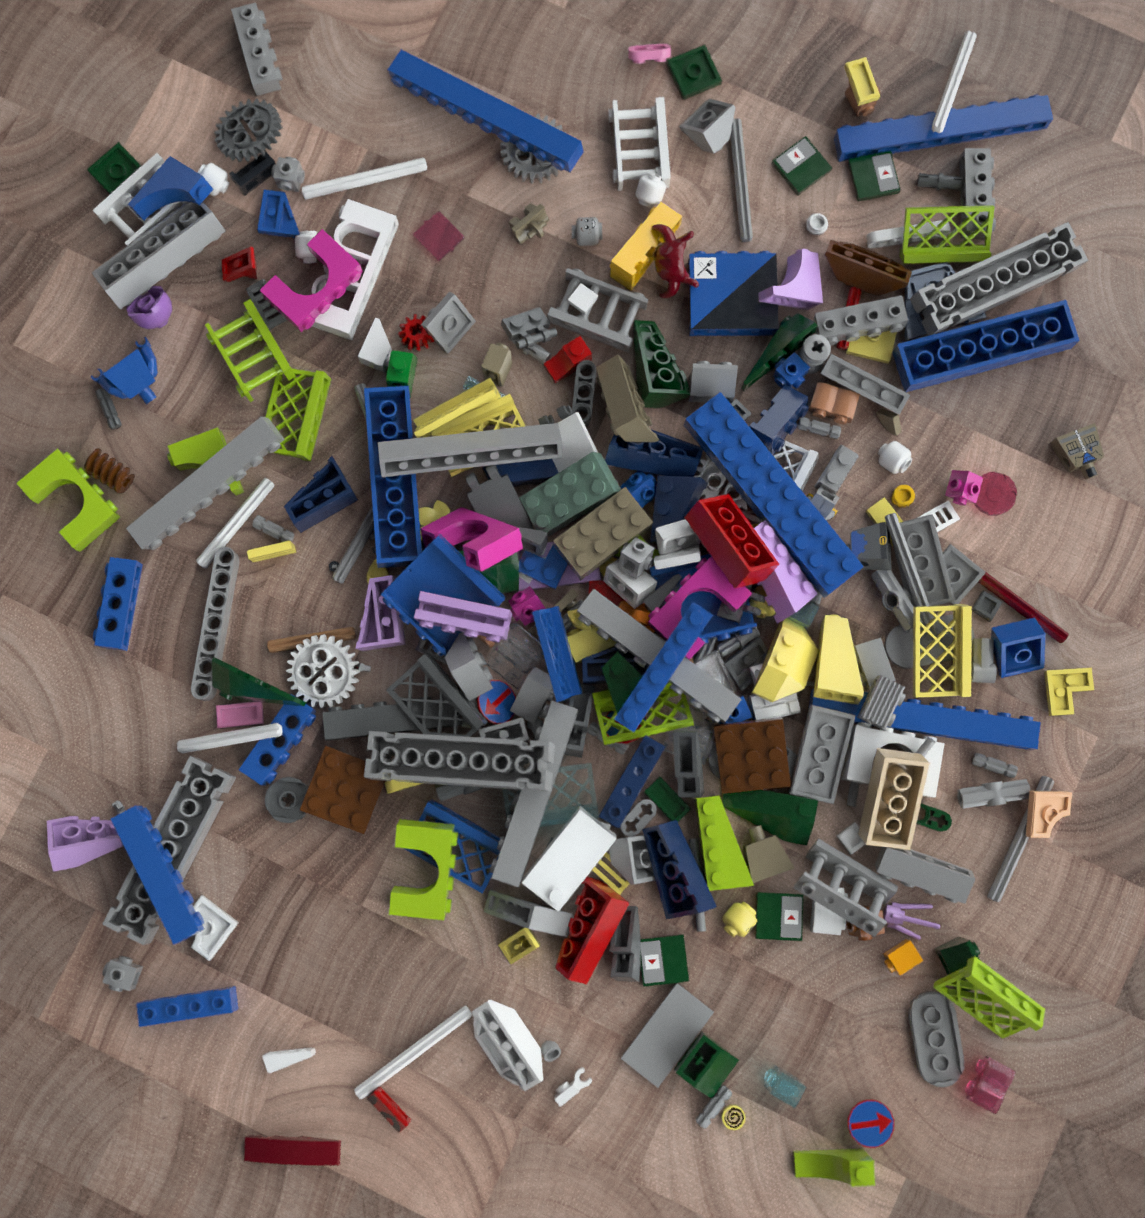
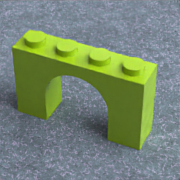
M57 448L16 484L30 500L37 504L62 485L74 484L81 488L84 496L81 512L59 531L73 549L81 552L121 517L116 512L118 507L110 499L106 501L103 498V490L96 483L92 485L88 481L90 476L82 467L78 469L74 465L76 462L74 457L68 451L63 453Z
M406 819L398 821L395 847L422 850L430 854L437 862L439 877L432 885L424 888L394 886L390 896L389 915L445 920L446 914L451 913L452 899H448V893L453 890L454 877H450L451 868H455L456 855L452 854L453 846H457L458 832H454L455 824Z

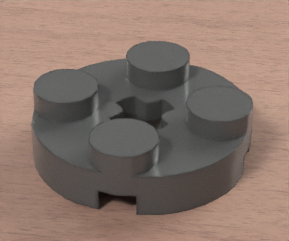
M293 777L279 779L266 792L265 806L275 820L282 823H293L303 819L307 813L300 811V807L309 786ZM288 793L292 794V798H294V803H291L290 807H287L286 802H283V797H287Z

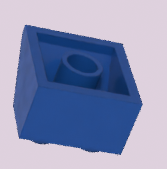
M1035 618L991 628V639H994L993 654L1001 678L1044 668L1046 633Z

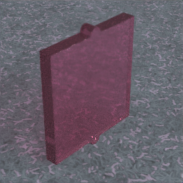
M440 211L428 221L425 220L424 225L413 234L438 261L444 258L450 251L453 252L454 248L465 239L459 230Z

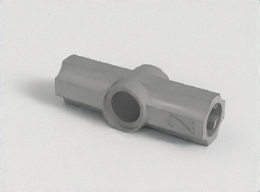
M876 570L871 577L883 595V606L894 613L905 633L912 631L913 605L911 603V593L908 589L901 587L891 570Z
M1027 779L1003 783L998 781L981 784L982 786L958 789L957 798L961 809L983 805L988 807L1006 804L1009 801L1029 799V791L1031 789Z

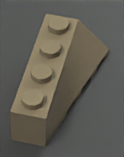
M616 355L597 366L598 377L596 379L603 390L601 396L607 404L605 410L612 421L610 427L616 436L619 435L625 442L659 441L657 434L649 428L653 424L643 409L645 406L644 402L636 391L638 390L637 385L625 361L619 355Z

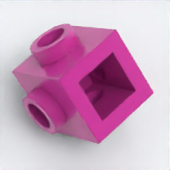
M952 470L945 496L952 498L953 503L965 506L966 503H976L983 477L970 471Z
M531 586L515 593L508 601L512 607L510 611L516 621L520 619L524 626L535 622L533 611L546 609Z

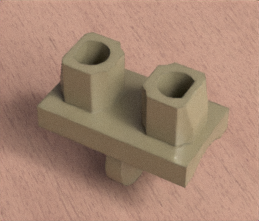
M530 203L524 209L525 217L522 220L514 217L509 221L508 224L520 245L535 235L539 238L544 236L542 229L547 225L546 223L549 221V218L545 213L543 205L535 206Z

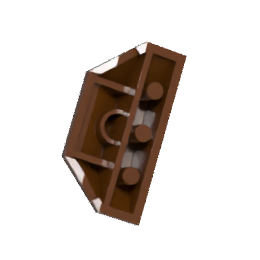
M830 240L825 252V257L837 280L848 286L859 288L868 294L880 296L905 288L912 274V271L905 269L895 260L853 243Z

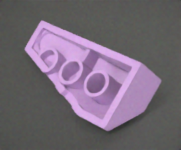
M69 816L47 821L48 853L53 872L78 867L124 846L111 820H100L99 817H91V820H79L78 816Z

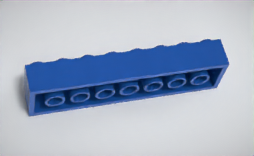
M1067 300L899 343L892 351L904 392H910L1069 350L1080 340Z
M409 386L364 388L377 568L406 567L422 552L416 474L382 477L378 442L413 439Z

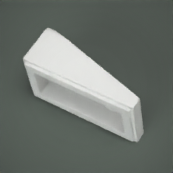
M949 500L919 516L923 517L933 514L934 521L938 526L936 527L937 532L960 520ZM945 507L952 517V519L948 520L947 516L942 510ZM939 512L945 523L942 524L935 513Z
M315 1048L273 1051L262 1055L267 1072L272 1073L315 1055L316 1050Z

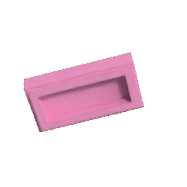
M262 702L216 706L217 728L219 729L264 724Z

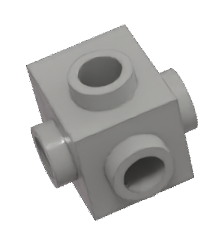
M278 157L277 164H274L272 168V177L278 188L299 192L301 183L304 182L305 171L297 159Z
M635 537L630 543H626L620 552L618 568L637 578L645 569L649 570L654 562L652 556L655 548Z
M126 956L111 959L103 969L102 975L105 977L102 983L108 984L109 989L122 992L123 989L127 991L136 989L143 966L132 963L133 959Z

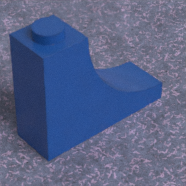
M169 156L127 205L139 218L145 221L159 208L174 202L187 201L200 206L213 191V188L201 174Z

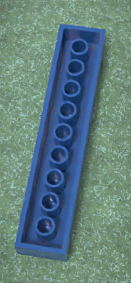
M721 392L685 419L683 426L762 522L766 520L769 526L772 527L774 533L787 548V551L799 565L801 571L823 598L827 597L864 567Z

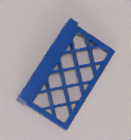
M559 606L533 611L556 702L582 694Z
M431 799L426 804L419 821H424L429 816L436 823L455 824L454 831L458 832L457 843L462 854L457 856L456 860L463 858L466 871L458 873L451 868L450 876L483 894L493 873L490 871L487 873L486 869L491 868L492 864L485 865L482 853L491 851L499 857L500 850H497L501 838ZM467 840L475 842L477 851L465 854L462 842ZM403 848L438 868L435 859L430 854H424L425 851ZM478 854L482 867L470 870L466 857ZM483 870L485 881L482 886L473 882L471 873Z

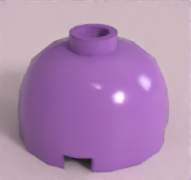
M152 286L148 293L135 298L127 306L126 310L129 313L128 316L139 327L144 329L162 328L168 323V319L171 316L172 302L161 286Z

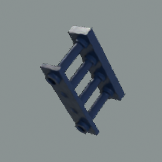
M645 735L598 817L620 828L664 751V745Z

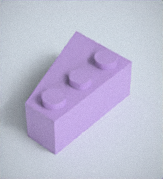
M394 576L376 577L369 580L363 620H361L360 635L356 643V649L360 651L406 645L403 621L399 617L400 613L395 608H389L382 599L384 597L381 595L396 579Z

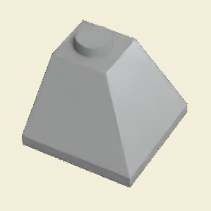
M708 99L679 127L702 150L716 153L730 139L735 106Z
M644 835L616 839L609 848L610 861L630 885L656 881Z

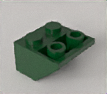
M956 937L934 948L947 975L966 967L968 959L974 956L980 960L978 955L981 953L976 943L962 937ZM961 988L962 991H972V990H974V989H968V988Z
M701 1031L674 1070L686 1082L712 1099L739 1062V1059Z

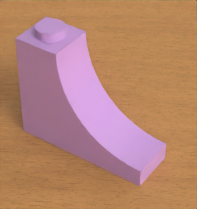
M799 249L795 254L787 257V271L780 286H771L759 292V302L805 310L822 304L823 297L818 253L810 252L808 249Z

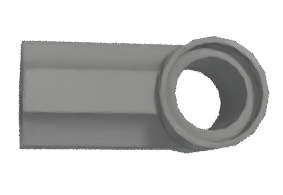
M973 639L971 682L995 683L997 671L996 665L993 663L994 639Z

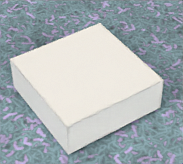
M580 283L569 297L568 303L586 315L598 299V295Z
M856 822L837 835V838L850 855L865 845L858 835L859 826Z

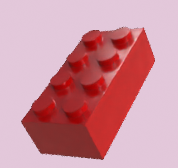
M729 494L698 500L685 516L691 529L699 537L703 546L711 554L716 564L735 589L765 581L780 565Z

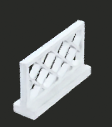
M785 441L782 448L783 452L773 456L775 459L783 456L786 457L789 466L784 467V470L791 471L793 481L803 491L819 460V453L811 449L808 451ZM797 452L804 455L801 462L791 465L788 457L789 454ZM753 510L748 512L742 511L747 520L756 524L762 522L758 517L752 515L755 514Z

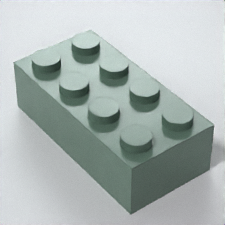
M591 452L519 497L535 529L548 532L549 537L602 505L621 489L602 454Z

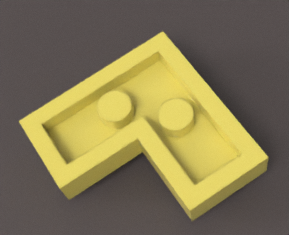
M1092 668L1044 671L1049 716L1074 714L1072 692L1094 690Z

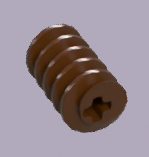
M100 448L95 449L85 462V472L88 475H92L94 479L100 480L102 484H107L108 488L114 489L117 494L124 493L134 481L135 474L129 475V467L123 469V463L121 462L115 465V458L112 457L108 460V453L101 455L102 450Z

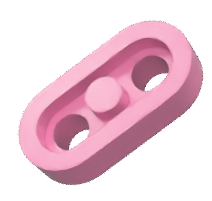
M667 44L636 45L628 48V58L633 60V63H644L645 60L653 59L655 62H664L671 56V46Z

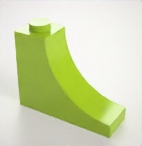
M217 427L168 445L170 453L167 454L171 466H175L180 471L199 468L225 447L227 443L223 432ZM240 480L234 481L229 485L230 490L236 496L244 493Z
M863 1148L793 1151L794 1176L796 1178L832 1179L844 1182L851 1187L875 1186L874 1160Z

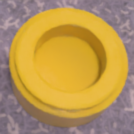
M899 485L892 492L891 498L897 507L905 508L913 503L915 492L908 485Z

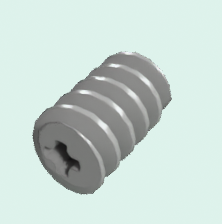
M814 334L809 336L798 354L810 367L807 374L818 372L830 354V343L822 335Z

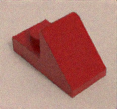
M248 247L221 260L224 281L231 282L243 276L257 279V265L253 247Z

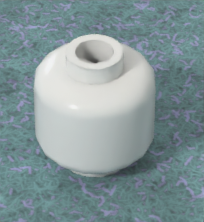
M213 163L203 164L198 171L213 188V191L210 193L212 196H216L220 192L225 193L230 182L226 181L228 178L226 171Z
M649 173V176H642L640 178L635 196L639 199L638 202L641 205L653 208L662 202L666 184L661 180L662 177L660 175Z
M301 231L300 235L295 237L296 257L303 259L304 263H317V258L310 252L307 243L317 234V231Z
M897 441L883 444L878 451L880 455L879 464L892 474L905 472L912 462L911 451Z

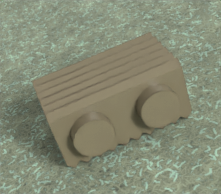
M492 343L489 344L490 348L486 352L487 356H484L485 360L481 364L484 380L491 377L495 385L503 387L513 364L511 351L504 344Z

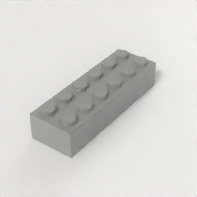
M186 202L91 273L121 310L123 307L130 305L139 295L148 292L158 281L165 279L174 269L183 266L189 258L200 253L209 243L218 240L226 231L204 202L200 206L192 202Z

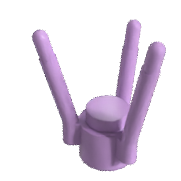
M892 902L891 905L887 904L885 906L883 919L887 921V927L896 929L917 940L921 939L919 935L898 924L902 925L903 921L936 929L940 928L939 924L905 916V911L901 910L933 908L932 904H899Z

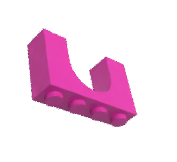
M323 229L307 243L310 252L329 270L327 283L319 292L312 295L297 294L276 275L260 289L263 297L300 332L304 329H309L314 324L315 319L320 314H324L336 298L338 299L343 296L346 288L351 283L359 280L363 272L360 263Z
M463 507L420 528L424 548L439 534L452 546L471 540L462 545L466 565L481 572L523 549L522 535L519 528Z
M712 556L708 560L703 558L695 567L698 571L693 576L688 574L680 582L682 587L677 592L673 590L664 599L666 604L661 609L657 606L649 614L650 620L648 625L667 641L682 619L681 605L690 594L698 591L710 592L716 595L735 613L752 595V592L745 586L735 589ZM698 637L685 657L690 660L705 642Z

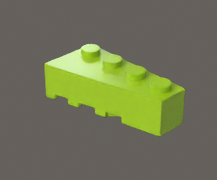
M720 796L695 798L704 879L709 890L754 886Z

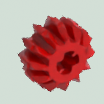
M413 314L412 320L408 317L405 318L407 324L400 323L399 325L402 331L398 332V336L402 338V345H408V350L410 351L416 347L417 352H420L421 346L428 349L429 345L427 342H434V339L421 325L426 319L424 315L418 319L417 314Z

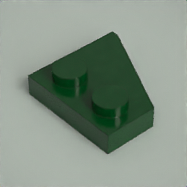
M617 651L602 667V671L618 714L643 676Z

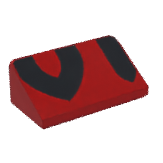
M381 1086L368 1097V1101L396 1131L401 1132L409 1125L411 1118Z

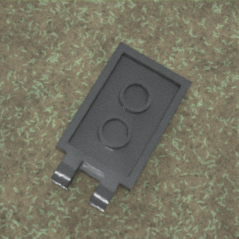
M488 465L486 470L491 479L481 484L474 472L466 475V481L472 489L467 492V496L475 512L515 527L534 529L508 474L501 476L496 465Z

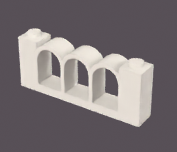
M348 199L346 205H342L339 218L341 223L335 229L334 239L357 262L367 267L360 283H351L346 288V290L356 293L349 311L330 304V308L324 314H320L312 326L352 340L399 223L395 215ZM350 232H360L377 238L371 256L342 245L345 235ZM325 265L323 267L326 274L315 280L312 286V294L319 292L327 283L329 270Z

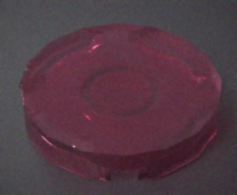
M997 472L983 474L981 476L983 480L978 499L974 505L980 512L989 516L1005 514L1016 502L1017 488L1015 483L1005 474Z

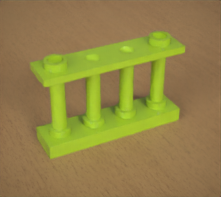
M249 299L243 303L247 309L244 312L245 315L216 331L213 330L209 323L205 324L209 331L206 334L212 346L217 345L238 382V385L235 386L241 397L246 396L251 403L254 399L249 392L250 390L278 374L280 376L285 374L288 381L295 378L296 375L252 300ZM247 323H255L257 326L254 329L255 332L224 349L219 339ZM257 340H265L267 345L264 346V350L234 366L229 356ZM268 357L270 359L275 357L277 363L274 364L273 368L246 383L243 382L239 375L241 372Z

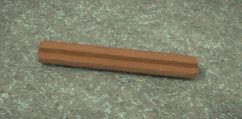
M354 627L269 640L267 648L270 653L297 649L296 645L298 644L304 645V639L308 638L311 641V637L315 635L319 639L320 635L323 634L326 635L327 640L330 636H335V642L340 639L343 641L353 640L356 638V631Z

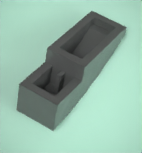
M580 683L582 694L572 696L569 700V706L578 709L579 712L564 755L582 758L593 701L592 693H594L595 686Z
M674 731L675 777H677L678 797L701 798L704 794V778L697 731Z
M637 906L627 907L611 938L610 952L613 953L611 977L617 981L639 982L641 945Z

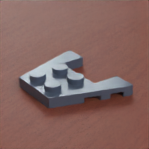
M948 262L912 271L909 283L905 287V309L908 317V322L905 326L906 341L923 337L927 334L921 323L922 318L920 314L922 312L916 313L910 298L918 290L933 283L936 285L940 280L955 274V271ZM982 313L964 321L965 325L984 320L986 314Z

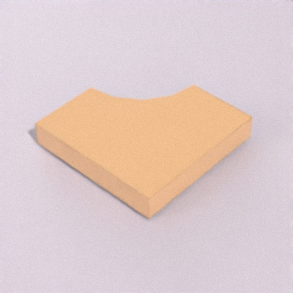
M1029 791L1026 836L1030 838H1050L1051 830L1055 823L1062 817L1070 815L1072 792Z

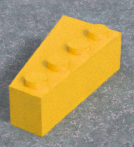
M662 202L657 207L654 206L648 213L644 223L638 226L633 236L611 260L609 266L611 268L610 277L632 291L653 263L654 253L657 251V248L664 242L662 235L658 231L653 230L652 226L664 224L669 226L675 233L681 225L682 216Z

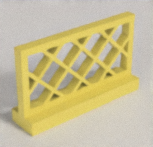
M491 377L413 419L417 426L414 432L416 437L431 436L430 431L450 420L501 398Z
M508 394L452 419L430 432L432 436L483 431L484 427L491 424L496 425L494 430L500 429V427H524L525 424L511 395ZM515 415L512 424L503 422L504 418ZM470 468L452 469L448 471L451 477H453Z
M955 604L913 607V697H971L972 606ZM945 611H953V620L946 625L940 617ZM920 612H929L934 618L924 626L920 622ZM936 621L944 627L937 637L928 630ZM947 632L953 636V642L948 648L939 641ZM925 633L934 639L926 648L920 645V638ZM936 643L945 650L937 659L929 653ZM947 654L953 658V665L948 670L940 664ZM925 655L933 661L926 671L920 667V660ZM938 666L944 674L935 682L928 674ZM927 677L934 685L928 691L920 692V683ZM949 677L953 681V690L944 691L939 685Z

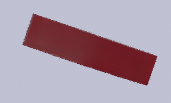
M249 1135L245 1137L244 1161L309 1166L340 1165L341 1140L305 1136L294 1138Z

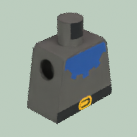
M886 522L860 528L850 533V544H847V546L864 566L863 570H892L890 532Z

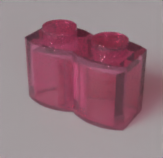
M985 1056L976 1065L975 1071L977 1074L975 1079L969 1081L966 1086V1099L996 1115L1016 1071Z

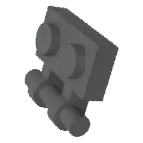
M540 307L502 319L501 322L502 328L511 341L519 339L515 341L517 349L523 347L527 349L533 347L535 343L541 341L545 343L557 336L555 328L548 330L550 321Z

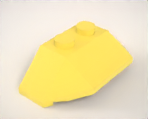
M788 618L779 622L753 688V694L770 702H775L805 689L819 650L803 625Z

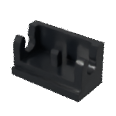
M264 150L265 155L260 153L257 159L252 160L237 173L233 171L229 173L232 181L245 196L272 176V168L276 163L266 150Z

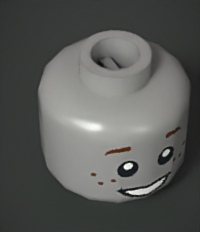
M596 217L578 218L576 225H572V239H576L579 246L597 245L599 240H602V222H599Z

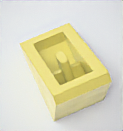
M523 927L498 946L509 963L512 964L540 946V942L531 929Z

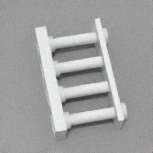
M664 97L656 98L655 106H651V109L618 111L617 100H613V107L609 109V122H613L617 169L613 170V181L618 183V191L623 190V180L640 179L642 176H649V173L660 175L662 177L661 180L665 182L666 188H668L671 178ZM652 118V120H656V126H653V129L619 131V120ZM653 138V140H657V147H654V149L621 151L620 140ZM644 158L659 160V167H656V169L622 171V160Z
M158 153L151 157L93 209L104 224L112 221L129 238L125 242L127 246L187 202L181 201L159 208L160 211L154 217H148L145 221L139 218L145 225L136 233L118 216V213L124 207H128L136 215L127 204L165 162Z

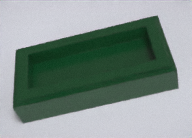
M660 776L644 791L648 798L671 821L677 820L679 822L691 810Z

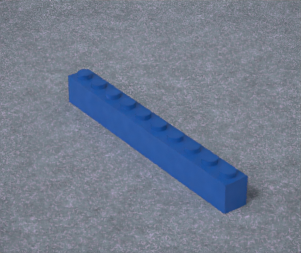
M402 49L387 69L391 82L395 86L408 89L416 97H424L430 104L443 107L451 115L457 114L465 122L478 125L486 133L492 132L502 141L515 144L521 151H528L534 154L540 161L546 160L552 163L560 171L565 170L570 173L584 152L581 140Z
M1032 95L1026 99L1019 100L1018 98H1013L1001 103L993 101L986 105H970L958 110L951 108L941 133L933 132L931 129L936 113L931 111L920 116L907 115L895 120L887 118L881 122H864L861 125L852 127L851 125H844L837 129L834 143L838 162L849 161L851 158L891 151L893 154L1047 129L1053 120L1048 95Z
M812 689L809 707L811 704L856 715L854 724L859 722L867 723L857 718L869 692H864L859 705L813 697L814 689ZM907 699V702L903 701L900 707L896 706L893 714H896V718L891 727L887 726L899 731L1025 750L1038 749L1041 722L1033 721L1034 717L1019 716V719L1011 718L1009 713L997 712V715H990L988 710L974 709V712L966 711V707L953 705L952 709L944 708L942 703L930 702L929 705L921 704V700Z

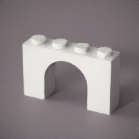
M863 722L853 726L841 780L869 784L873 759L877 748H881L886 744H894L905 752L916 753L924 741L930 737L936 743L925 755L930 765L923 797L936 798L944 743L937 742V738L931 736H924L923 739L916 738V734L912 732L902 731V734L893 733L894 729L888 727L883 730L873 729L871 724Z

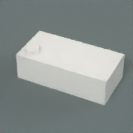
M579 806L523 876L522 883L559 912L617 839L616 834Z

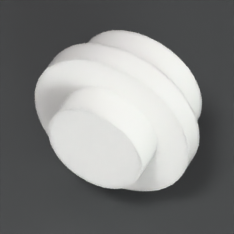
M820 213L812 214L806 222L807 230L813 235H821L827 230L828 220Z

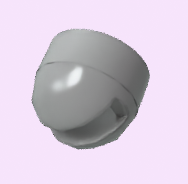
M547 1040L541 1046V1054L545 1061L550 1062L560 1056L561 1049L556 1042Z

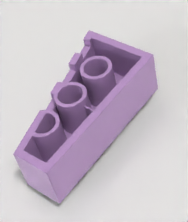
M764 520L754 529L780 565L765 581L759 582L758 585L762 584L767 594L765 600L768 606H773L777 614L774 618L779 623L796 613L818 593L803 574L799 565L791 557L787 548L774 533L772 527Z

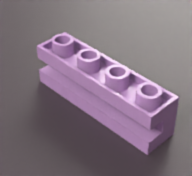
M420 591L418 599L420 605L414 615V619L419 622V626L432 629L434 625L442 627L441 630L448 633H455V630L464 632L463 635L477 638L478 635L486 636V640L499 643L500 640L506 641L512 613L509 609Z

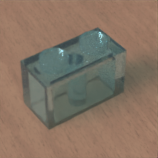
M777 1065L773 1069L770 1068L764 1077L766 1082L764 1086L770 1094L796 1108L806 1089L805 1084L799 1078Z

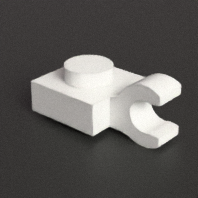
M583 1067L576 1071L574 1081L569 1084L566 1081L556 1089L555 1101L560 1107L575 1096L583 1087L591 1084V1077L586 1081H582L579 1078L580 1074L585 1071Z

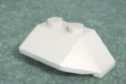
M488 1000L474 1009L472 1016L474 1017L475 1038L500 1076L512 1084L520 1086V1089L524 1091L540 1083L543 1080L541 1048L515 1009L492 1000Z

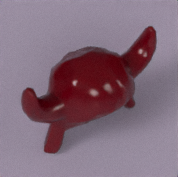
M664 224L653 225L652 229L658 231L664 240L654 253L655 269L660 278L668 282L667 290L659 294V297L662 299L673 297L678 292L680 283H686L697 288L699 286L698 281L690 278L683 262L686 242L693 238L694 232L689 231L676 239L674 232L669 226Z

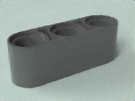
M583 360L577 365L572 405L573 414L579 411L587 413L588 416L582 419L585 426L589 425L592 418L596 381V366L589 360ZM588 369L592 374L585 377L580 372ZM582 390H586L590 393V395L586 398H582L578 395V393Z

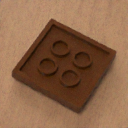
M783 717L714 725L722 794L791 786Z
M325 746L300 811L364 834L385 781L371 780L364 777L366 761Z

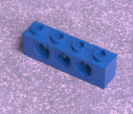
M110 557L109 563L105 566V575L107 577L105 584L101 588L102 605L97 610L98 627L93 633L95 646L128 651L143 564L137 560ZM124 577V584L121 587H117V580ZM116 599H120V606L117 609H113V602ZM112 621H116L117 626L115 630L110 631L109 624Z
M307 703L305 706L283 705L271 724L279 723L282 726V735L285 738L284 745L279 748L276 746L275 740L277 737L259 740L239 768V771L260 785L266 786L267 783L271 784L278 774L276 770L279 765H284L291 755L289 753L293 745L297 746L304 735L301 733L306 726L310 727L315 721L317 710ZM296 716L298 725L291 729L288 726V721L291 717ZM270 754L272 762L269 766L265 767L262 763V758L264 755Z
M236 986L148 999L136 1003L139 1027L233 1013L238 1010Z

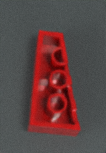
M586 877L581 883L584 884L582 894L577 896L575 902L578 905L574 918H570L568 924L570 932L568 938L563 940L555 969L567 980L587 984L629 905L626 899L603 881L591 877Z

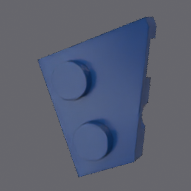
M263 191L258 223L259 234L291 238L300 235L285 192Z

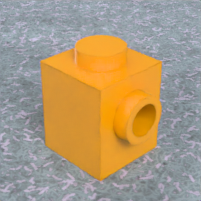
M908 939L901 941L883 953L886 958L884 964L888 970L900 976L924 961L911 940Z

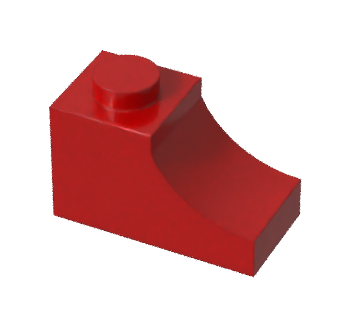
M578 336L562 346L555 356L543 363L544 368L556 384L574 373L581 361L589 360L592 362V352L582 337Z

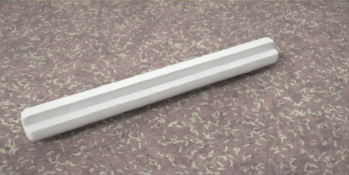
M267 478L260 482L197 558L196 562L201 567L207 568L211 564L216 551L221 547H225L274 488L273 482Z
M279 723L179 740L177 742V751L188 753L278 737L282 735V726Z

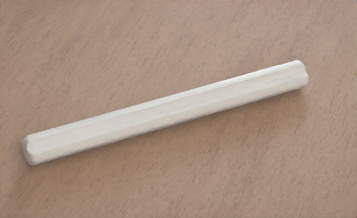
M967 31L964 35L931 129L933 132H943L975 42V32Z
M419 158L303 186L302 194L305 199H310L426 171L425 158Z
M467 1006L462 1007L354 1089L359 1099L366 1097L472 1016Z

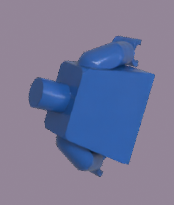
M144 337L145 344L139 345L135 341L138 349L106 372L98 368L100 376L95 378L91 375V378L100 384L110 395L121 399H132L138 394L147 405L157 397L149 386L156 381L155 377L158 374L157 359L151 349V344Z

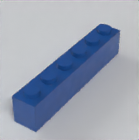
M694 602L691 604L614 718L616 721L632 732H635L713 615Z
M135 805L111 818V821L173 945L179 944L205 930L202 925L204 924V919L199 911H195L192 905L194 903L193 897L188 890L185 891L182 885V875L177 869L174 870L171 864L173 858L170 852L163 848L160 842L162 841V836L157 828H153L150 822L152 820L150 812L146 807L143 808V806Z

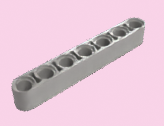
M221 547L215 553L191 684L192 695L203 701H210L216 695L217 689L213 687L212 670L205 674L203 667L206 663L210 662L212 664L213 657L222 661L240 558L229 547ZM226 554H231V561L223 563V557ZM227 575V583L224 585H220L219 579L222 576ZM219 597H223V605L220 607H216V599ZM215 619H219V627L216 629H212V621ZM215 640V649L208 651V643ZM207 685V694L201 696L199 693L200 687Z

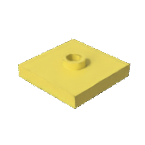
M881 332L876 337L861 336L858 340L849 342L846 354L889 364L897 332Z

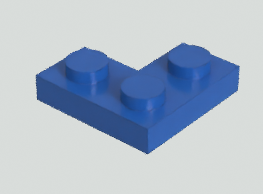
M552 545L546 559L524 551L519 561V573L556 590L568 564Z

